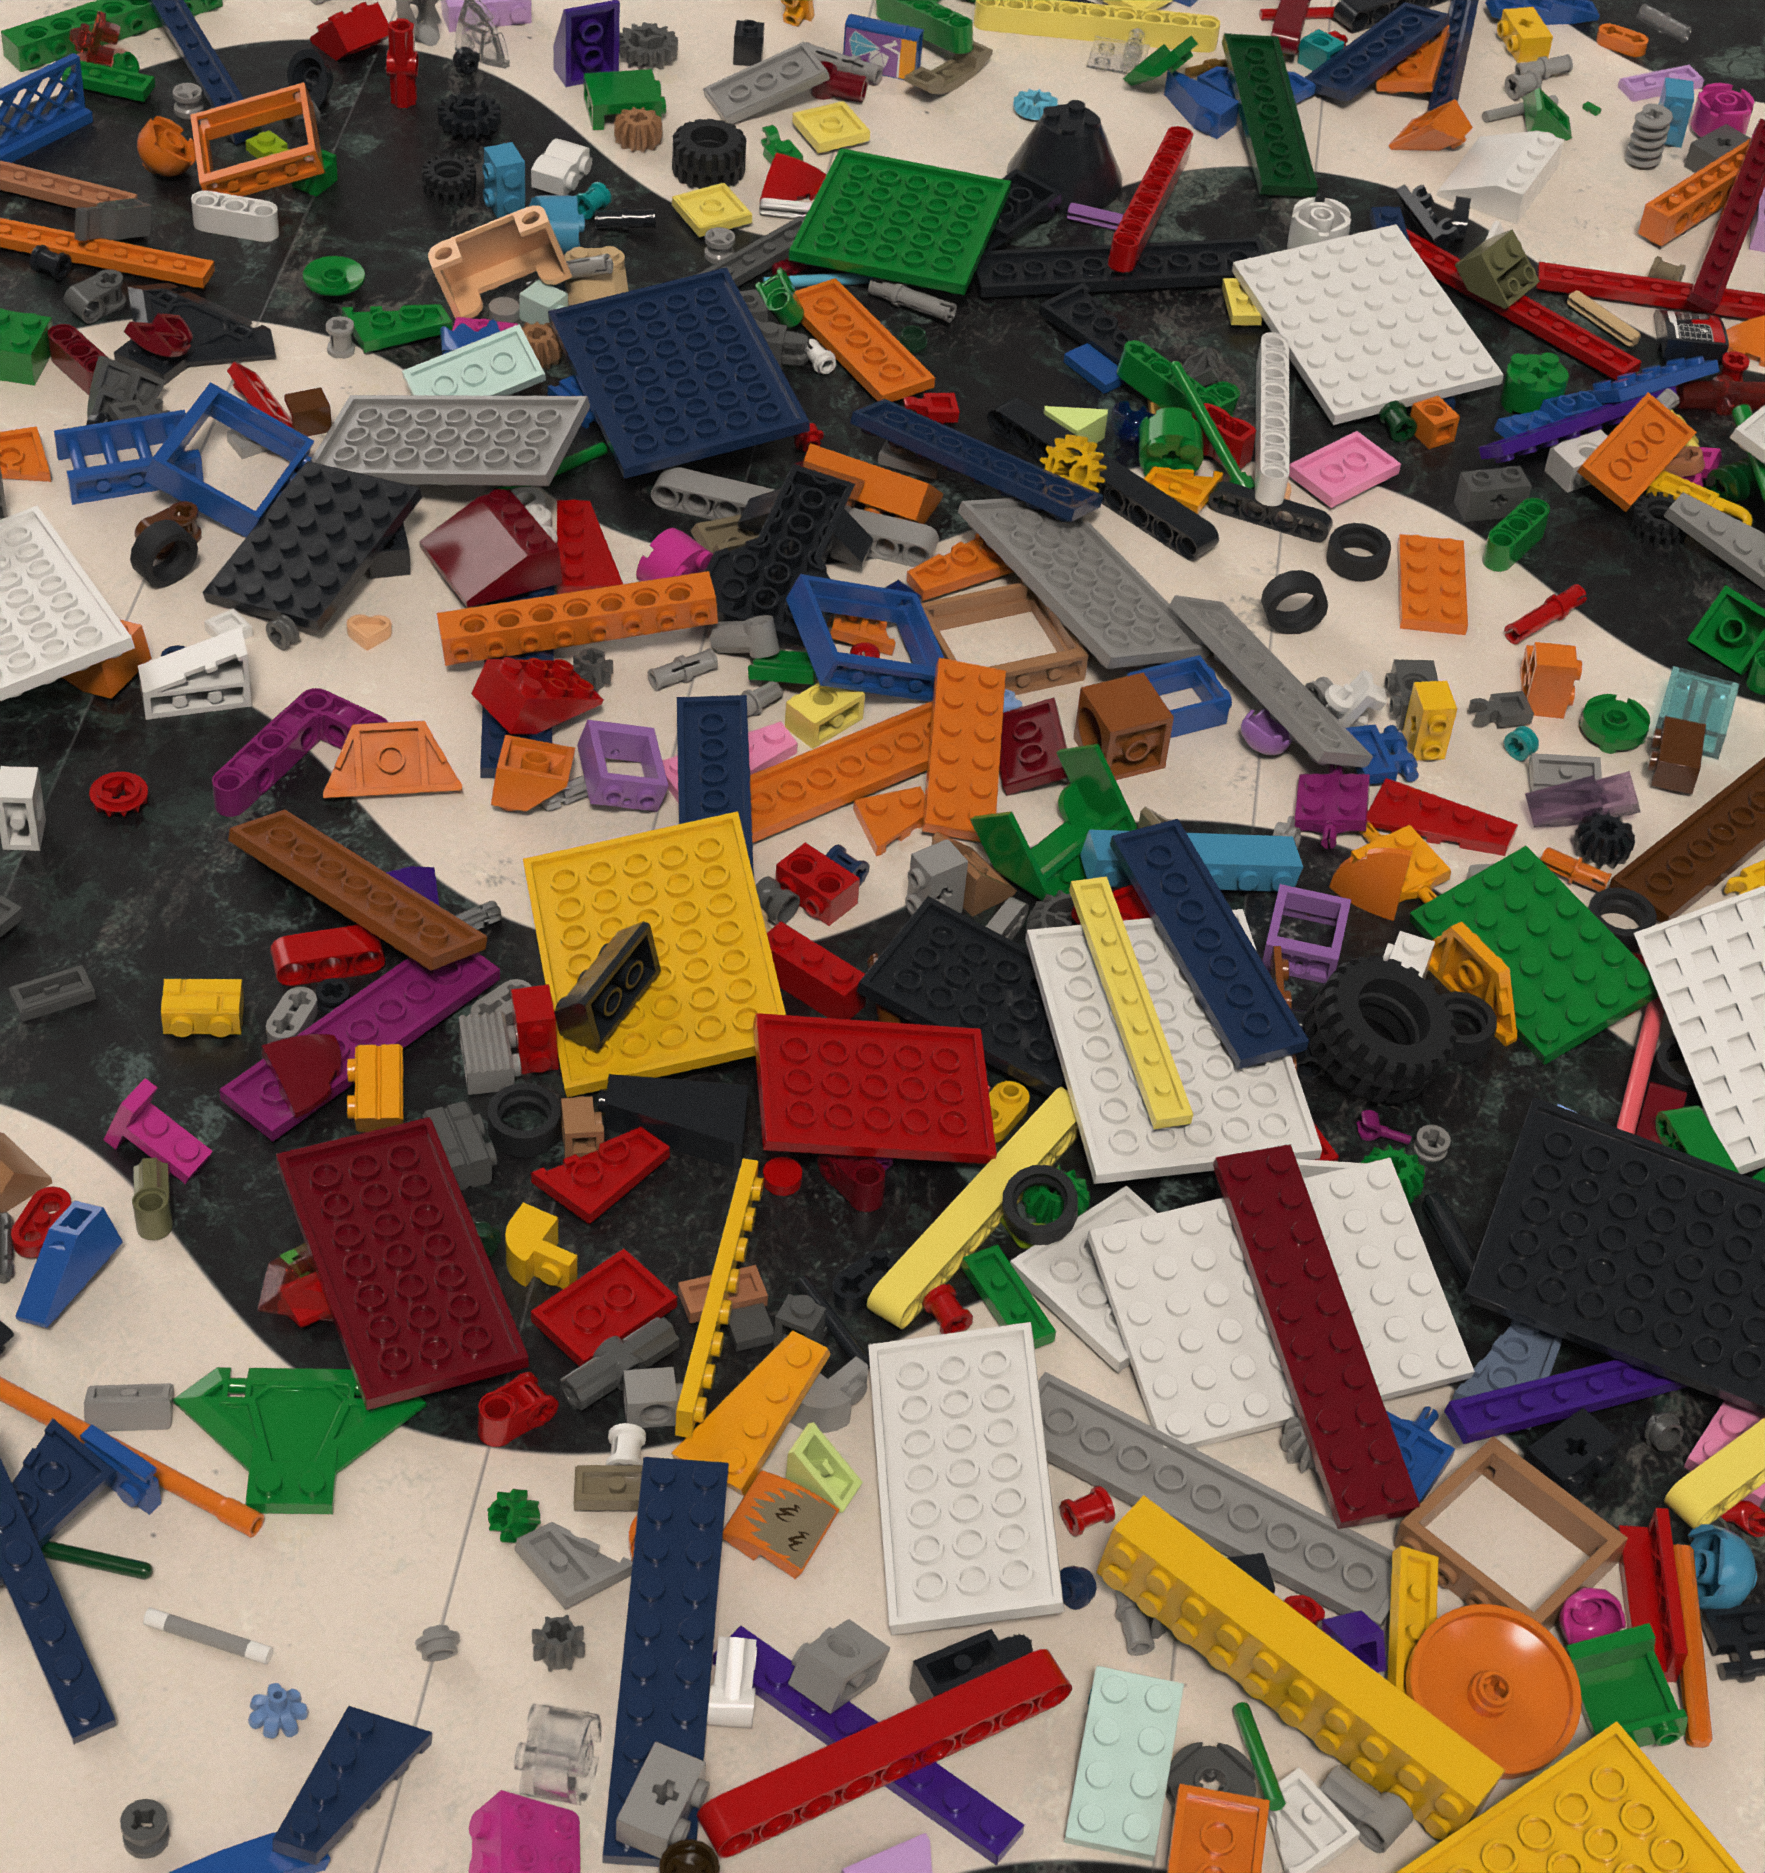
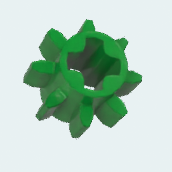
M512 1489L511 1492H497V1500L487 1509L490 1524L489 1531L501 1532V1542L516 1543L517 1538L535 1530L538 1524L541 1523L538 1508L539 1501L527 1500L528 1490Z

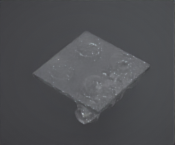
M1139 28L1131 30L1127 41L1096 36L1086 68H1092L1099 72L1121 73L1126 76L1147 58L1150 45L1144 44V32Z

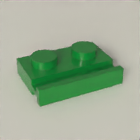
M780 650L775 655L756 658L753 661V665L748 666L749 680L814 685L815 680L818 679L807 652Z

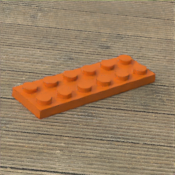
M836 278L795 291L804 309V316L800 323L828 351L835 355V358L877 401L886 399L894 402L934 388L935 377Z
M938 658L935 668L922 824L923 832L934 834L938 832L949 837L981 842L970 819L974 816L996 813L1006 678L1005 670Z

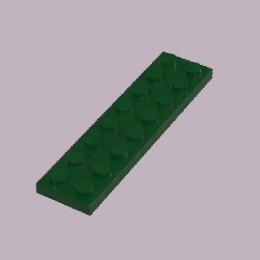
M1224 33L1222 46L1235 98L1238 100V110L1259 194L1315 197L1318 186L1278 36Z

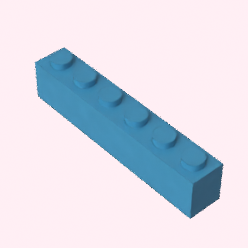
M1088 831L1080 854L1087 879L1107 876L1110 887L1132 885L1110 847L1113 835L1128 831ZM1187 833L1220 890L1278 892L1280 884L1295 887L1303 869L1293 836Z

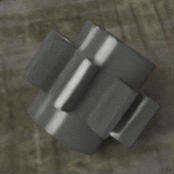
M588 648L583 650L579 656H573L574 671L582 679L590 682L594 686L595 691L603 688L605 684L611 683L613 660H605L603 651L596 648Z
M569 1615L554 1618L546 1616L542 1630H532V1644L535 1645L533 1647V1660H543L545 1665L548 1666L549 1672H552L553 1669L560 1670L566 1668L569 1671L572 1670V1663L575 1657L584 1658L585 1643L582 1642L584 1640L583 1625L574 1627L573 1623L569 1620Z

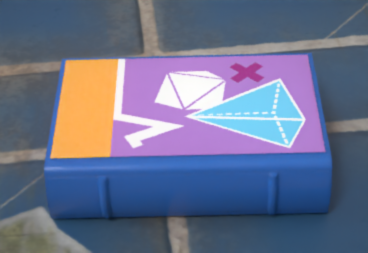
M849 14L845 22L843 54L850 57L857 55L863 61L881 65L883 68L882 76L904 80L905 75L921 67L924 29Z

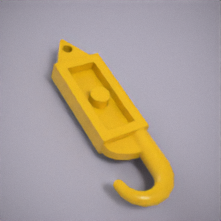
M1665 470L1646 489L1647 493L1652 492L1654 496L1657 495V492H1663L1664 497L1672 494L1674 495V500L1684 492L1752 526V515L1742 506L1719 497L1720 494Z

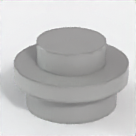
M436 1625L423 1630V1636L415 1641L416 1650L422 1653V1659L433 1662L455 1656L458 1653L457 1644L460 1642V1636L457 1631L449 1630L447 1625Z

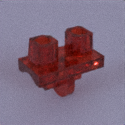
M98 11L92 32L89 31L90 26L88 24L82 23L80 28L71 29L69 39L75 44V50L78 52H83L84 48H88L86 62L111 67L114 49L102 46L100 43L104 41L116 45L120 34V26L105 21L106 13Z

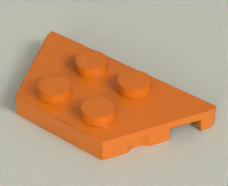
M424 720L352 724L323 791V799L462 791V784Z

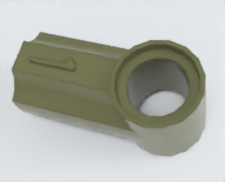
M157 1157L144 1158L141 1163L133 1167L134 1196L132 1198L135 1224L137 1233L142 1238L158 1240L166 1237L173 1228L170 1209L168 1163L159 1161Z

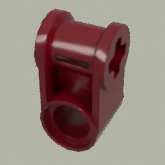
M820 1154L818 1156V1166L824 1179L834 1186L849 1201L853 1208L862 1212H872L882 1206L884 1202L885 1169L873 1157Z

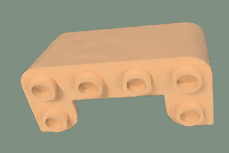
M540 206L523 208L434 245L428 253L433 272L455 319L456 317L474 319L483 308L481 293L496 289L505 283L523 278L537 271L540 280L547 285H557L572 278L548 216L543 207Z

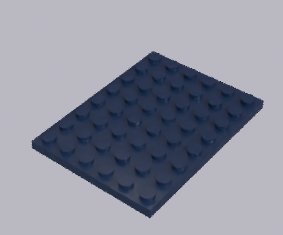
M727 267L548 311L551 327L584 396L588 397L590 408L624 479L810 431L809 420Z

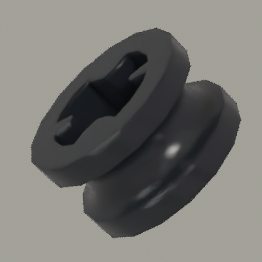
M329 978L320 982L316 987L319 1011L327 1015L350 999L348 983L338 978Z

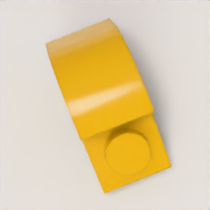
M523 1202L510 1219L506 1228L507 1269L510 1275L525 1287L535 1276L548 1285H556L564 1289L577 1280V1255L556 1246L558 1244V1217Z

